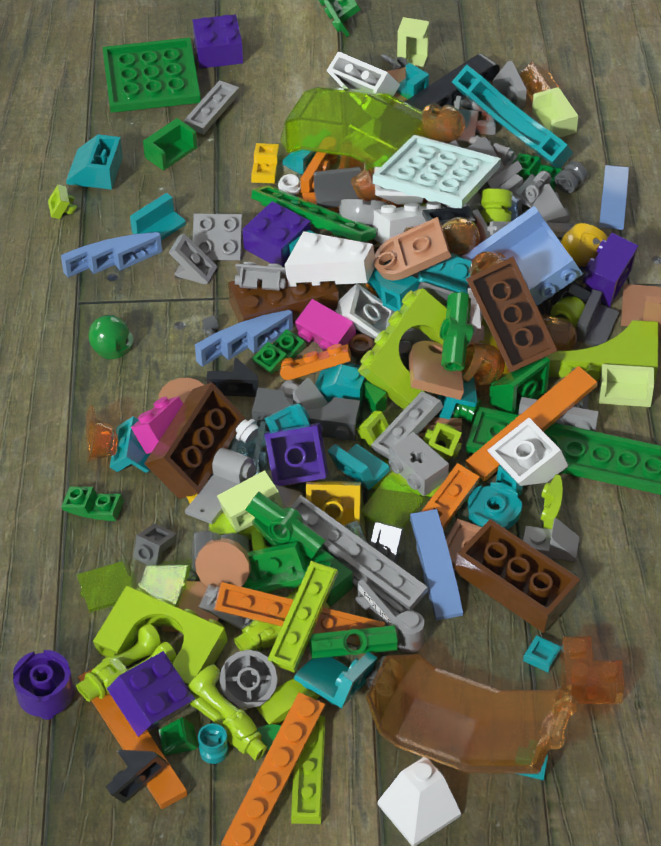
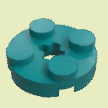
M493 482L490 483V486L483 488L482 485L478 486L471 492L468 499V517L473 524L483 527L491 519L506 530H509L520 519L522 503L518 498L516 490L509 485ZM495 504H498V505H499V509H498V510H493V509H490V507H489V505H490V506H494Z

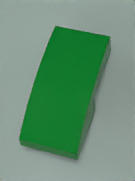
M519 153L512 162L519 161L523 169L516 174L525 181L531 174L536 177L541 171L549 172L551 175L549 184L552 189L556 187L555 176L562 170L561 168L541 165L540 157Z
M286 329L273 344L267 342L252 358V362L272 374L281 369V363L285 358L294 359L306 347V343Z
M69 487L61 508L63 511L82 517L116 521L124 499L121 494H97L94 487Z

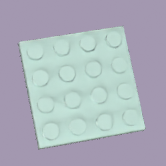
M413 135L373 174V184L380 185L385 189L401 191L406 195L422 197L430 202L447 204L451 208L462 209L499 169L501 158Z

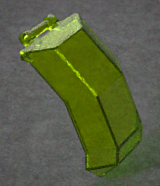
M316 87L303 92L284 122L280 141L288 153L308 150L350 156L375 168L382 167L413 135L435 140L433 137L442 121L387 93L340 87Z

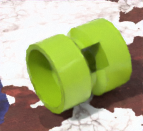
M485 189L481 191V206L484 209L480 211V214L488 227L492 221L511 222V212L508 211L512 207L513 193L505 189Z

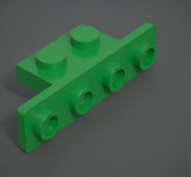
M319 0L322 6H327L324 8V11L330 20L334 18L331 23L337 32L342 31L348 37L350 33L343 22L361 10L355 0Z
M298 542L247 552L251 564V578H248L241 587L271 593L275 589L284 587L293 589L301 585L309 565L306 566ZM331 561L319 563L333 568Z

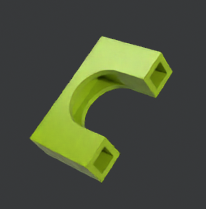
M423 288L409 291L404 296L402 307L391 315L388 320L389 326L375 338L374 342L376 345L362 357L360 361L362 365L358 369V372L373 385L386 391L387 396L402 409H405L423 390L411 388L410 372L405 368L399 356L401 337L409 328H414L425 333L436 343L443 345L444 341L440 338V327L446 318L447 308Z
M126 586L93 640V643L99 654L105 657L115 656L133 647L138 638L139 629L145 624L149 623L154 627L162 625L171 626L184 636L182 648L174 660L173 666L188 687L195 676L204 668L215 664L228 639L224 626L213 619L207 621L200 618L196 612L190 609L182 610L175 607L167 599L161 598L159 600L152 597L142 588H136L135 590Z

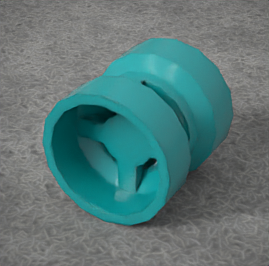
M214 723L203 726L198 733L200 757L207 763H220L228 755L226 730L221 725Z

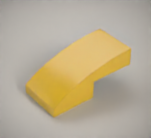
M256 143L251 183L275 184L279 144Z

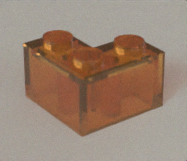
M591 636L562 637L560 661L564 704L622 703L625 686L622 660L593 661Z

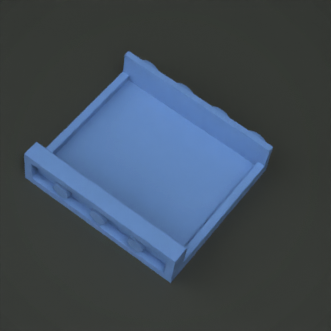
M535 206L462 256L475 261L471 276L514 256L537 306L583 274Z

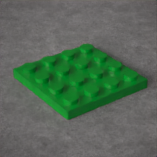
M190 37L102 47L110 113L201 102Z

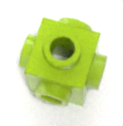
M437 422L433 430H427L423 441L448 462L451 457L456 458L462 445L458 441L462 432L457 431L451 425Z

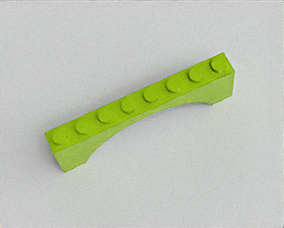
M483 316L481 325L484 326V340L479 341L478 351L466 350L465 368L462 371L508 374V367ZM632 320L622 333L603 344L581 350L556 351L545 356L550 359L549 377H566L573 368L580 366L593 379L600 380L602 364L654 367L655 384L658 369V322Z

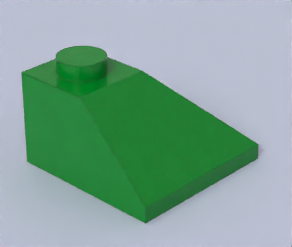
M545 357L511 373L509 372L501 379H496L490 386L489 403L499 411L519 415L522 397L538 400L547 393L550 359Z

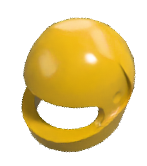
M579 223L564 234L561 244L578 267H585L591 258L596 259L598 255L597 249L600 244H593V239L597 238L601 242L603 239L607 241L608 237L595 226Z

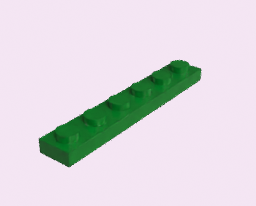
M266 185L252 189L251 199L260 202L262 206H267L273 201L310 220L314 227L329 230L335 236L346 237L353 241L364 243L376 238L377 229L349 220L341 214L272 186Z

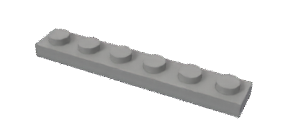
M302 495L289 507L301 514L304 525L326 540L322 546L409 611H412L428 592L426 585Z

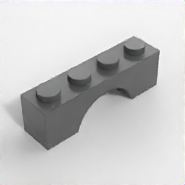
M258 387L252 409V419L257 421L256 425L260 429H269L264 418L291 405L286 399L284 391ZM334 397L329 404L322 408L307 410L310 417L309 424L320 423L322 437L355 441L356 429L360 420V400Z

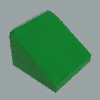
M365 381L364 401L371 414L374 411H381L383 413L387 409V392Z
M183 717L159 729L163 754L166 756L192 751L199 747L194 725Z

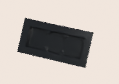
M573 281L556 292L551 303L555 305L562 297L572 294L587 302L591 292Z

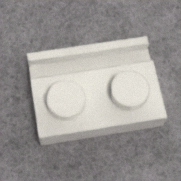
M468 288V294L471 298L469 324L473 325V335L467 345V351H478L479 341L484 340V326L481 325L483 314L471 288Z

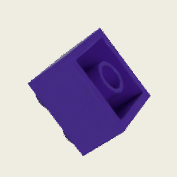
M236 14L192 19L199 69L243 64L242 40Z
M272 201L243 228L244 249L271 264H279L285 267V263L290 256L289 244L300 237L303 231H311V221Z
M614 233L610 234L607 241L604 239L601 241L597 249L598 255L596 259L591 258L586 266L585 271L587 274L582 283L585 285V289L590 292L592 290L602 292L601 304L609 308L632 272L638 245Z
M320 423L268 431L264 434L274 485L283 486L328 477L329 472Z
M164 651L119 675L107 688L138 737L179 714L195 700Z

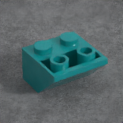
M98 134L78 148L66 179V184L112 190L123 159L121 137Z

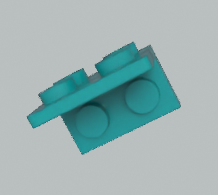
M451 253L452 257L419 271L418 282H425L454 293L463 292L468 294L466 278L471 276L475 261Z
M367 652L360 660L356 658L350 667L345 666L332 657L310 659L295 674L294 680L301 683L305 688L324 697L331 704L343 708L366 684V678L372 671L377 657Z

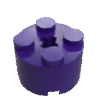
M44 650V653L38 654L31 652L23 656L14 667L13 683L20 707L28 714L49 720L63 711L72 701L74 686L67 660L61 654L52 650Z

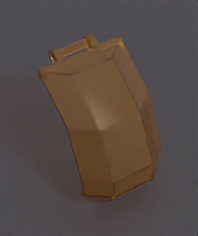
M419 654L386 656L365 696L375 726L381 736L397 748L466 773L538 774L541 771L548 751L563 747L566 740V728L571 715L577 711L579 705L578 700L570 696L571 691L564 685H561L556 690H498L436 668Z

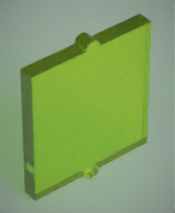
M386 477L360 512L375 523L380 521L404 527L410 519V514H413L423 502V497L409 490L407 485L402 486L391 478Z
M123 561L77 574L81 587L80 596L84 597L89 613L114 606L125 587L129 586L132 588V577L128 576Z
M189 565L146 566L142 581L138 584V587L144 589L156 599H167L175 607H179L183 591L187 588L186 581L191 568Z

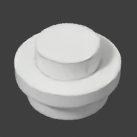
M284 175L278 183V189L291 195H296L301 191V181L296 175Z
M254 419L249 421L243 420L236 428V439L246 444L252 441L260 430L256 425L257 421Z

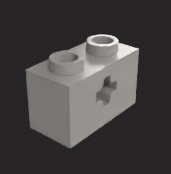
M414 432L389 448L390 468L396 474L404 477L408 485L413 490H418L423 496H426L440 486L448 476L449 463Z

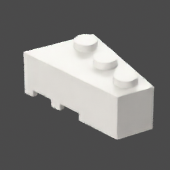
M339 51L327 69V72L370 118L375 120L382 116L400 86L388 72Z
M427 202V206L407 203L404 204V207L396 208L394 205H383L381 209L374 210L373 228L377 229L375 240L383 244L388 239L425 223L426 220L422 215L423 210L445 207L440 202Z
M303 231L285 263L289 287L297 286V283L312 282V286L320 285L321 281H335L336 284L367 283L375 269L373 244Z

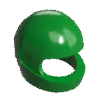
M115 315L101 316L95 319L89 328L88 339L90 345L102 358H121L133 347V336L127 324Z

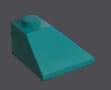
M346 362L321 370L315 386L327 402H331L334 397L360 400L361 408L364 400V382L370 381L358 372L361 365Z

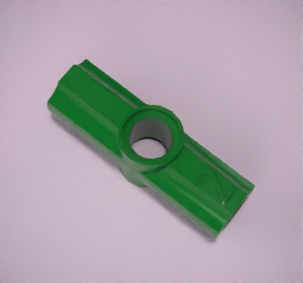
M463 292L448 295L446 318L440 327V338L444 340L441 365L445 370L451 372L461 371L465 368L467 345L473 335V325L469 324L471 298L469 294Z
M259 491L245 509L268 526L269 534L275 541L279 543L298 542L301 552L311 559L316 556L326 542L325 539L303 524L302 516L297 510L289 507L283 509Z
M395 626L314 633L309 639L311 659L397 650ZM350 634H355L359 637L360 645L356 650H351L346 645V639Z

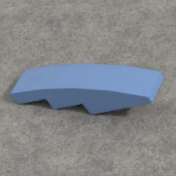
M605 165L599 228L619 230L624 228L629 167Z
M158 232L133 234L80 247L61 255L63 272L69 278L87 269H90L93 274L114 265L119 270H123L161 253V236Z
M285 310L262 315L240 322L195 344L196 362L203 367L221 355L230 360L247 348L255 354L267 342H274L286 329L289 331L293 330L292 312Z
M437 509L410 514L411 525L417 541L416 548L423 568V579L428 587V596L436 621L463 616L452 561Z

